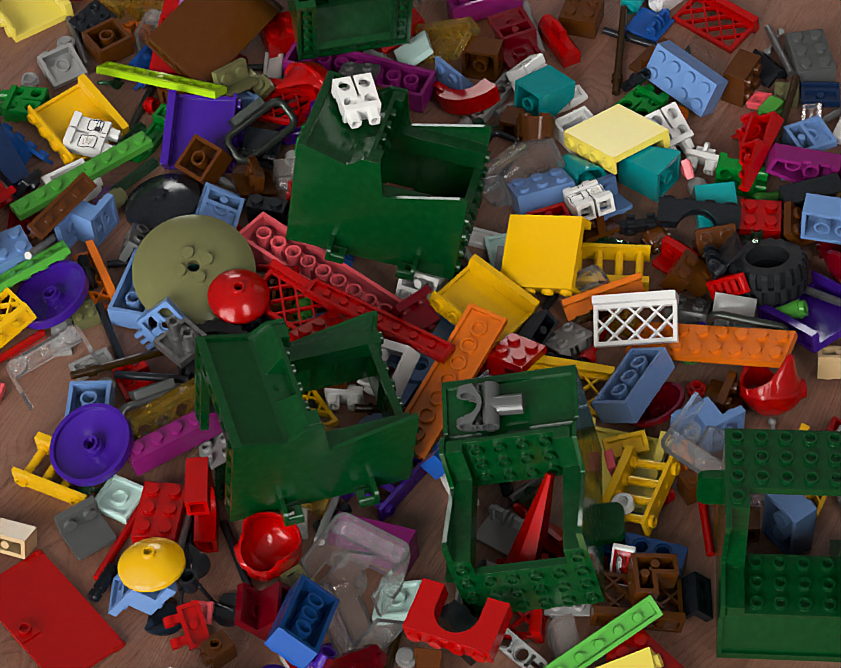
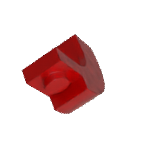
M485 78L476 85L462 90L452 89L439 81L432 84L435 99L440 102L442 110L450 114L467 115L490 108L501 100L497 85Z

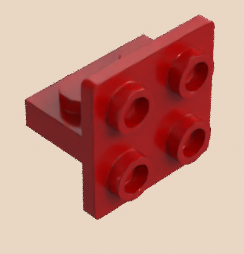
M666 235L662 239L661 254L652 261V266L667 274L673 263L686 249L690 250L698 258L699 254L681 241L674 240Z

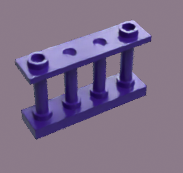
M413 458V461L418 464L411 471L410 479L403 480L398 486L393 483L380 486L391 492V494L385 501L380 499L379 504L374 505L378 508L379 521L384 522L387 517H391L396 507L428 473L420 466L423 459ZM355 493L341 495V498L348 502L355 496ZM367 493L365 496H371V493Z

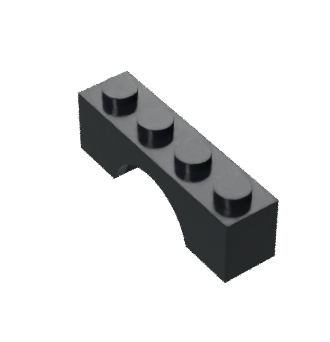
M664 195L659 197L656 225L676 228L684 218L691 215H699L710 220L714 226L734 223L738 232L741 206L733 202L720 204L714 200H704L703 202L696 201V199L691 197L677 199L672 195Z

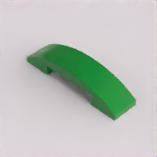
M162 103L152 115L153 122L144 132L152 140L153 147L129 161L137 164L143 162L163 142L166 104Z

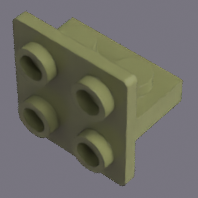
M239 58L211 72L214 84L227 87V93L222 96L234 97V93L239 94L250 90L258 84V79L249 76L246 59Z

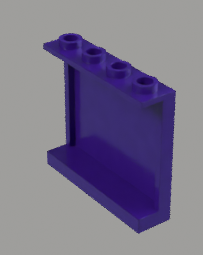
M169 90L160 158L161 166L168 170H178L174 165L194 134L220 147L231 156L224 145V138L227 132L232 129L228 121L238 114L239 111H242L243 102L238 94L234 93V97L220 96L214 99L200 95L178 94L177 90ZM234 136L232 144L235 148H238L239 140L238 137ZM234 158L224 173H232L233 167L236 166Z
M814 270L811 271L812 282L808 284L809 287L841 298V284ZM803 293L800 297L796 298L805 300L807 303L808 316H805L803 319H793L775 309L782 306L780 304H776L773 307L769 305H756L758 318L780 322L787 326L789 330L796 331L798 335L796 343L813 353L818 352L841 337V307Z

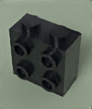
M454 599L449 604L443 606L438 624L446 631L458 633L473 627L478 619L471 614L466 605H461ZM464 654L460 656L470 666L477 662L470 656Z

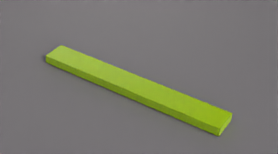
M110 61L96 67V73L214 99L227 93V87L223 85Z

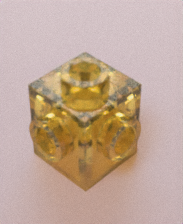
M624 309L618 314V317L625 322L633 313L629 309ZM635 317L628 326L636 331L642 321ZM615 318L609 324L610 330L615 333L623 324ZM625 328L618 336L623 335L630 338L633 333L628 328Z

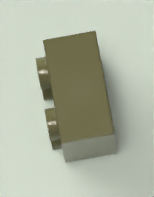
M775 81L774 96L785 102L791 82ZM799 84L791 108L798 107Z
M92 298L84 300L79 309L70 316L77 332L101 324L100 316Z

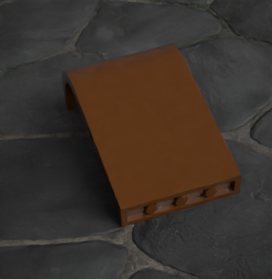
M184 0L147 37L144 43L179 76L212 83L211 72L231 63L277 14L282 12L284 7L276 0Z

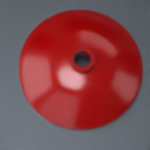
M232 269L221 273L211 282L207 299L211 311L219 319L232 324H245L258 319L264 314L269 306L270 291L265 280L257 273L246 269Z

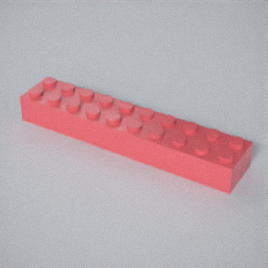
M265 212L259 214L239 231L250 245L256 263L270 264L275 259L284 265L298 266L300 268L299 274L308 280L313 281L315 278H318L386 312H389L395 305L403 301L344 262L339 264L325 260L326 251L320 247L286 239L287 226ZM383 335V338H384V339H388V340H391V341H395V340H393V339H391V338H389V337Z

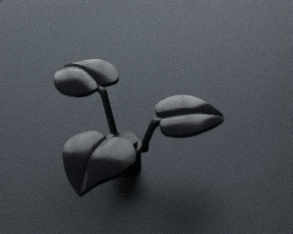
M188 543L184 547L185 569L178 578L181 584L179 588V605L183 604L185 592L194 594L199 589L209 601L215 602L214 606L217 607L213 613L215 621L221 626H234L237 593L223 594L220 597L219 603L211 597L198 580L209 572L211 567L210 559L204 552ZM165 602L161 609H157L152 615H149L144 628L145 631L156 636H168L178 632L182 628L181 623L169 629H165L163 623L164 617L177 614L176 605L171 602Z

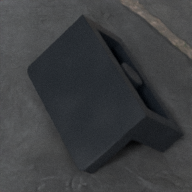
M758 49L752 52L761 56L762 71L759 78H761V84L765 87L770 88L777 77L787 78L786 70L765 52Z
M694 571L681 578L683 613H685L686 619L696 616L708 622L713 619L711 580Z

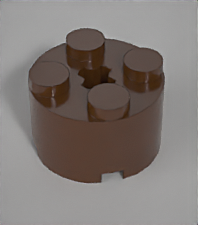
M519 113V117L516 118V142L522 143V140H527V143H549V139L551 142H555L556 118L550 115V113H538V116L531 115V113Z

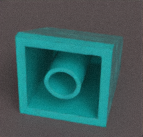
M547 65L515 81L514 107L525 109V113H531L534 116H538V113H550L554 117L574 98L576 81L551 65Z
M648 146L618 162V182L658 202L659 197H663L680 179L681 151Z
M735 181L694 185L691 198L696 199V201L714 200L720 204L733 202L738 205ZM694 215L696 229L714 226L707 218Z

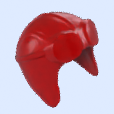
M293 61L285 69V77L277 84L276 89L308 84L320 90L328 70L321 64L313 61ZM309 101L302 103L301 106L307 104Z
M788 354L776 374L769 367L744 366L740 376L739 394L744 402L759 414L777 416L790 411L800 400L806 398L807 386L805 379L799 378L793 354Z
M257 512L244 519L241 536L233 548L241 569L245 570L251 578L269 583L298 563L303 550V539L300 529L296 524L285 527L281 514Z

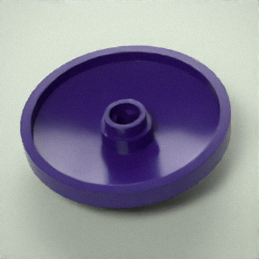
M62 260L52 263L46 270L38 271L28 280H25L17 290L16 296L25 302L37 317L27 327L31 329H47L62 323L72 316L82 305L88 294L89 278L78 263Z
M91 403L81 406L69 413L55 429L49 449L51 464L64 480L73 485L86 487L103 483L113 477L126 463L133 445L132 428L127 418L111 405Z

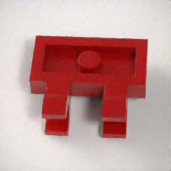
M146 360L134 366L130 364L111 370L113 377L115 370L151 373ZM115 379L126 403L133 401L130 399L128 392L155 383V381Z
M197 599L176 606L177 614L163 618L165 629L172 628L181 623L185 634L170 639L172 651L186 645L189 646L190 651L199 649V644L210 637Z

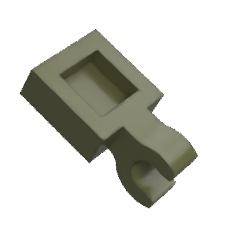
M250 68L248 70L249 76L258 79V84L253 86L252 90L264 100L276 87L267 75H260L257 71L254 72Z

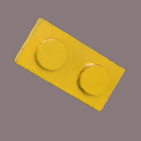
M645 429L602 439L604 451L612 449L617 460L621 458L626 445L634 446L637 455L650 452Z

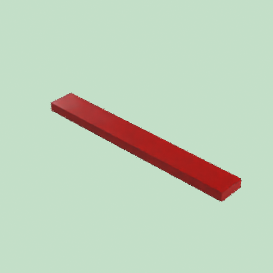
M315 278L304 291L305 297L350 319L376 310L378 313V331L442 364H445L456 350L454 344L318 278Z

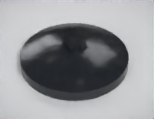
M176 173L158 175L144 181L130 193L124 206L125 215L131 226L133 222H136L153 230L169 219L183 215H195L202 193L197 182L189 176Z

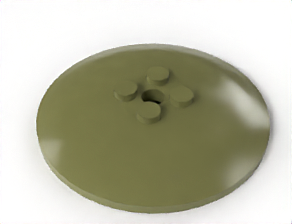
M183 215L161 223L145 236L136 250L133 259L132 280L137 297L147 311L166 297H169L196 325L199 323L204 324L208 320L214 322L219 319L211 311L208 304L207 293L211 282L221 273L232 269H246L256 273V265L250 245L233 226L211 216ZM190 264H197L199 269L197 271H190L188 266ZM167 308L159 310L164 317H170L173 314Z

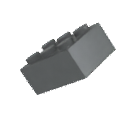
M823 29L785 33L784 52L795 71V75L800 76L799 89L801 82H835L836 65Z

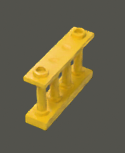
M582 243L575 288L581 291L580 293L630 276L623 275V261H636L635 274L641 273L642 283L645 291L648 292L649 276H643L644 261L650 262L651 245ZM582 259H595L594 274H582ZM603 260H615L614 275L602 274Z
M38 431L34 437L38 451L24 470L16 467L11 469L16 484L65 501L72 506L88 498L87 494L93 486H82L78 492L70 489L71 483L63 480L61 484L50 481L56 473L52 464L42 477L32 474L43 457L49 454L52 436Z
M626 445L603 495V503H609L615 495L625 493L630 484L655 488L651 497L630 494L635 504L647 506L644 515L633 513L625 515L627 522L641 524L645 536L650 537L653 528L657 526L659 513L672 483L680 472V463L677 460L676 454L671 452L666 463L640 459L635 447ZM638 467L662 471L659 480L632 476Z

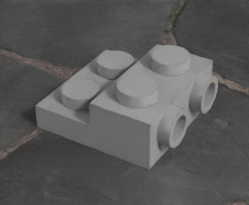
M71 42L60 44L56 49L44 51L37 56V64L54 90L78 80V76L83 73L86 76L88 75Z

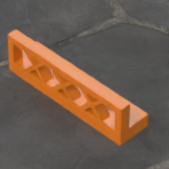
M93 239L85 241L87 251L72 256L73 261L78 263L79 255L86 254L90 258L91 266H94L95 273H97L95 276L98 286L103 288L100 293L88 291L89 297L92 298L94 305L100 302L101 299L111 302L116 289ZM109 304L104 305L106 312H108L107 308Z
M639 272L561 300L567 321H573L575 317L589 313L593 309L592 296L646 292L642 283V275Z

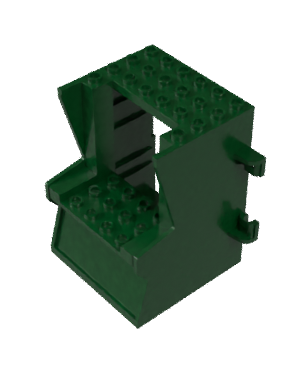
M287 0L298 61L410 43L413 0Z
M328 70L297 142L286 239L326 248L325 260L343 264L346 254L398 266L395 277L413 281L416 271L452 280L455 272H460L462 264L460 259H464L465 246L468 247L469 234H472L474 227L473 221L476 222L477 209H480L481 194L484 191V179H486L488 171L485 163H489L491 151H488L492 126L411 123L408 89L391 85L377 91L381 101L380 123L371 125L368 119L362 120V125L359 128L351 129L348 123H343L337 101L331 93L332 79L345 76ZM342 83L338 87L344 88L347 87V84ZM387 182H388V183H392V184H396V185H400V186H404V187H408V188H413V191H409V190H405V189H401V188H397V187H393V186H389V185H385V184H387Z
M376 310L290 342V335L284 318L264 322L250 333L195 337V416L200 431L209 429V414L216 413L226 440L225 506L231 522L245 519L247 516L257 512L280 511L283 523L287 527L305 522L300 505L354 492L355 496L358 497L359 507L364 508L379 504L378 486L410 479L411 470L413 469V458L415 457L414 447L417 445L416 434L419 433V416L417 413H413V415L410 412L403 413L402 399L400 396L397 397L395 382L388 375V364L382 360L381 344H384L382 332L377 330L378 313ZM368 378L376 399L377 409H380L383 418L325 432L317 409L310 410L308 401H304L302 397L303 392ZM371 493V496L366 497L365 494ZM294 511L295 515H290V516H289L288 513H291V512Z
M576 364L442 383L443 435L439 442V456L450 488L441 547L447 563L446 582H455L463 604L468 607L474 617H480L488 597L509 603L512 612L605 602L604 545L620 543L624 540L626 536V517L624 508L620 503H603L602 448ZM485 381H493L499 384V395L523 393L525 413L500 416V428L492 432L486 430L465 432L456 427V420L470 414L476 408V403L457 398L458 387L470 383L479 384ZM481 389V392H478V393H479V395L481 396V401H482V389ZM478 412L477 416L475 417L476 420H477V419L479 418V416H480L479 412ZM546 472L555 473V476L563 475V551L565 557L476 567L478 485L544 477Z
M725 428L721 470H703L699 472L696 486L697 501L703 504L718 505L715 540L716 658L841 662V540H830V556L746 553L750 517V493L841 496V431Z

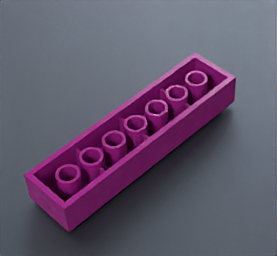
M295 41L282 61L284 77L285 69L293 61H313L321 64L327 70L337 73L343 63L347 62L379 64L381 72L374 82L375 86L381 85L383 88L392 85L408 89L410 110L421 113L424 112L434 94L432 84L437 82L436 71L357 51L298 61Z

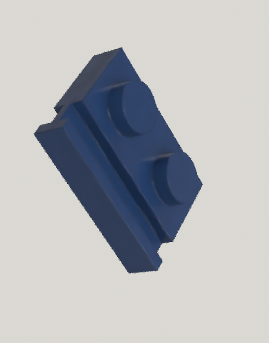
M801 82V107H840V82Z

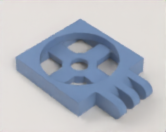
M166 297L137 319L136 323L141 329L134 334V337L138 339L143 335L144 337L139 342L143 345L149 341L145 346L147 350L154 347L153 340L168 330V328L162 326V322H166L168 317H164L159 310L167 308L173 313L171 316H176L180 320L186 317L190 320L169 297ZM150 317L157 322V326L153 329L149 324Z

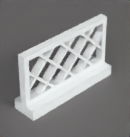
M676 290L592 296L594 347L679 342V295ZM673 306V313L667 319L659 313L664 307ZM643 308H650L653 313L645 321L638 314ZM624 309H629L633 314L624 322L618 317V314ZM599 311H608L612 316L605 323H602L599 320ZM656 315L664 320V323L657 330L649 324ZM635 317H638L643 324L634 331L628 324ZM616 318L623 325L614 333L607 326ZM667 324L673 328V337H663L660 334ZM648 326L654 333L648 339H643L638 334ZM625 328H628L633 335L628 340H621L618 335ZM604 329L612 334L607 341L599 342V335Z

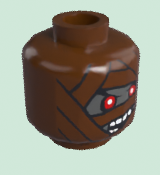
M656 226V228L645 230L642 233L640 242L642 245H651L650 253L656 255L661 252L662 239L666 235L671 238L672 236L667 228L664 229L661 226Z

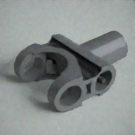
M497 382L470 383L457 388L458 399L476 403V408L470 414H466L464 417L456 420V427L461 431H496L500 428V416L525 413L523 393L499 395V384ZM481 389H482V401H481V396H480L479 393H478V392H481ZM478 412H479L480 416H479V418L476 420L475 417L477 416V414H478Z

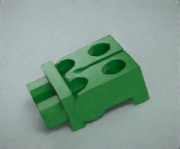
M649 83L644 87L638 84L635 90L630 91L614 106L620 104L642 116H646L666 106L669 103V94L661 92L657 95L654 86Z
M12 85L10 90L2 89L0 100L3 103H0V116L4 117L5 122H29L27 119V106L30 105L34 110L51 100L48 88Z
M720 152L715 183L735 181L736 196H747V198H750L755 192H766L769 173L765 172V167L760 168L749 192H744L739 189L741 185L739 172L742 171L739 159L728 158V153Z

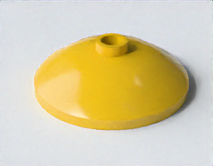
M152 537L140 540L127 548L119 559L117 569L120 580L126 587L138 592H154L164 589L178 580L185 569L186 558L183 549L175 541L162 537Z

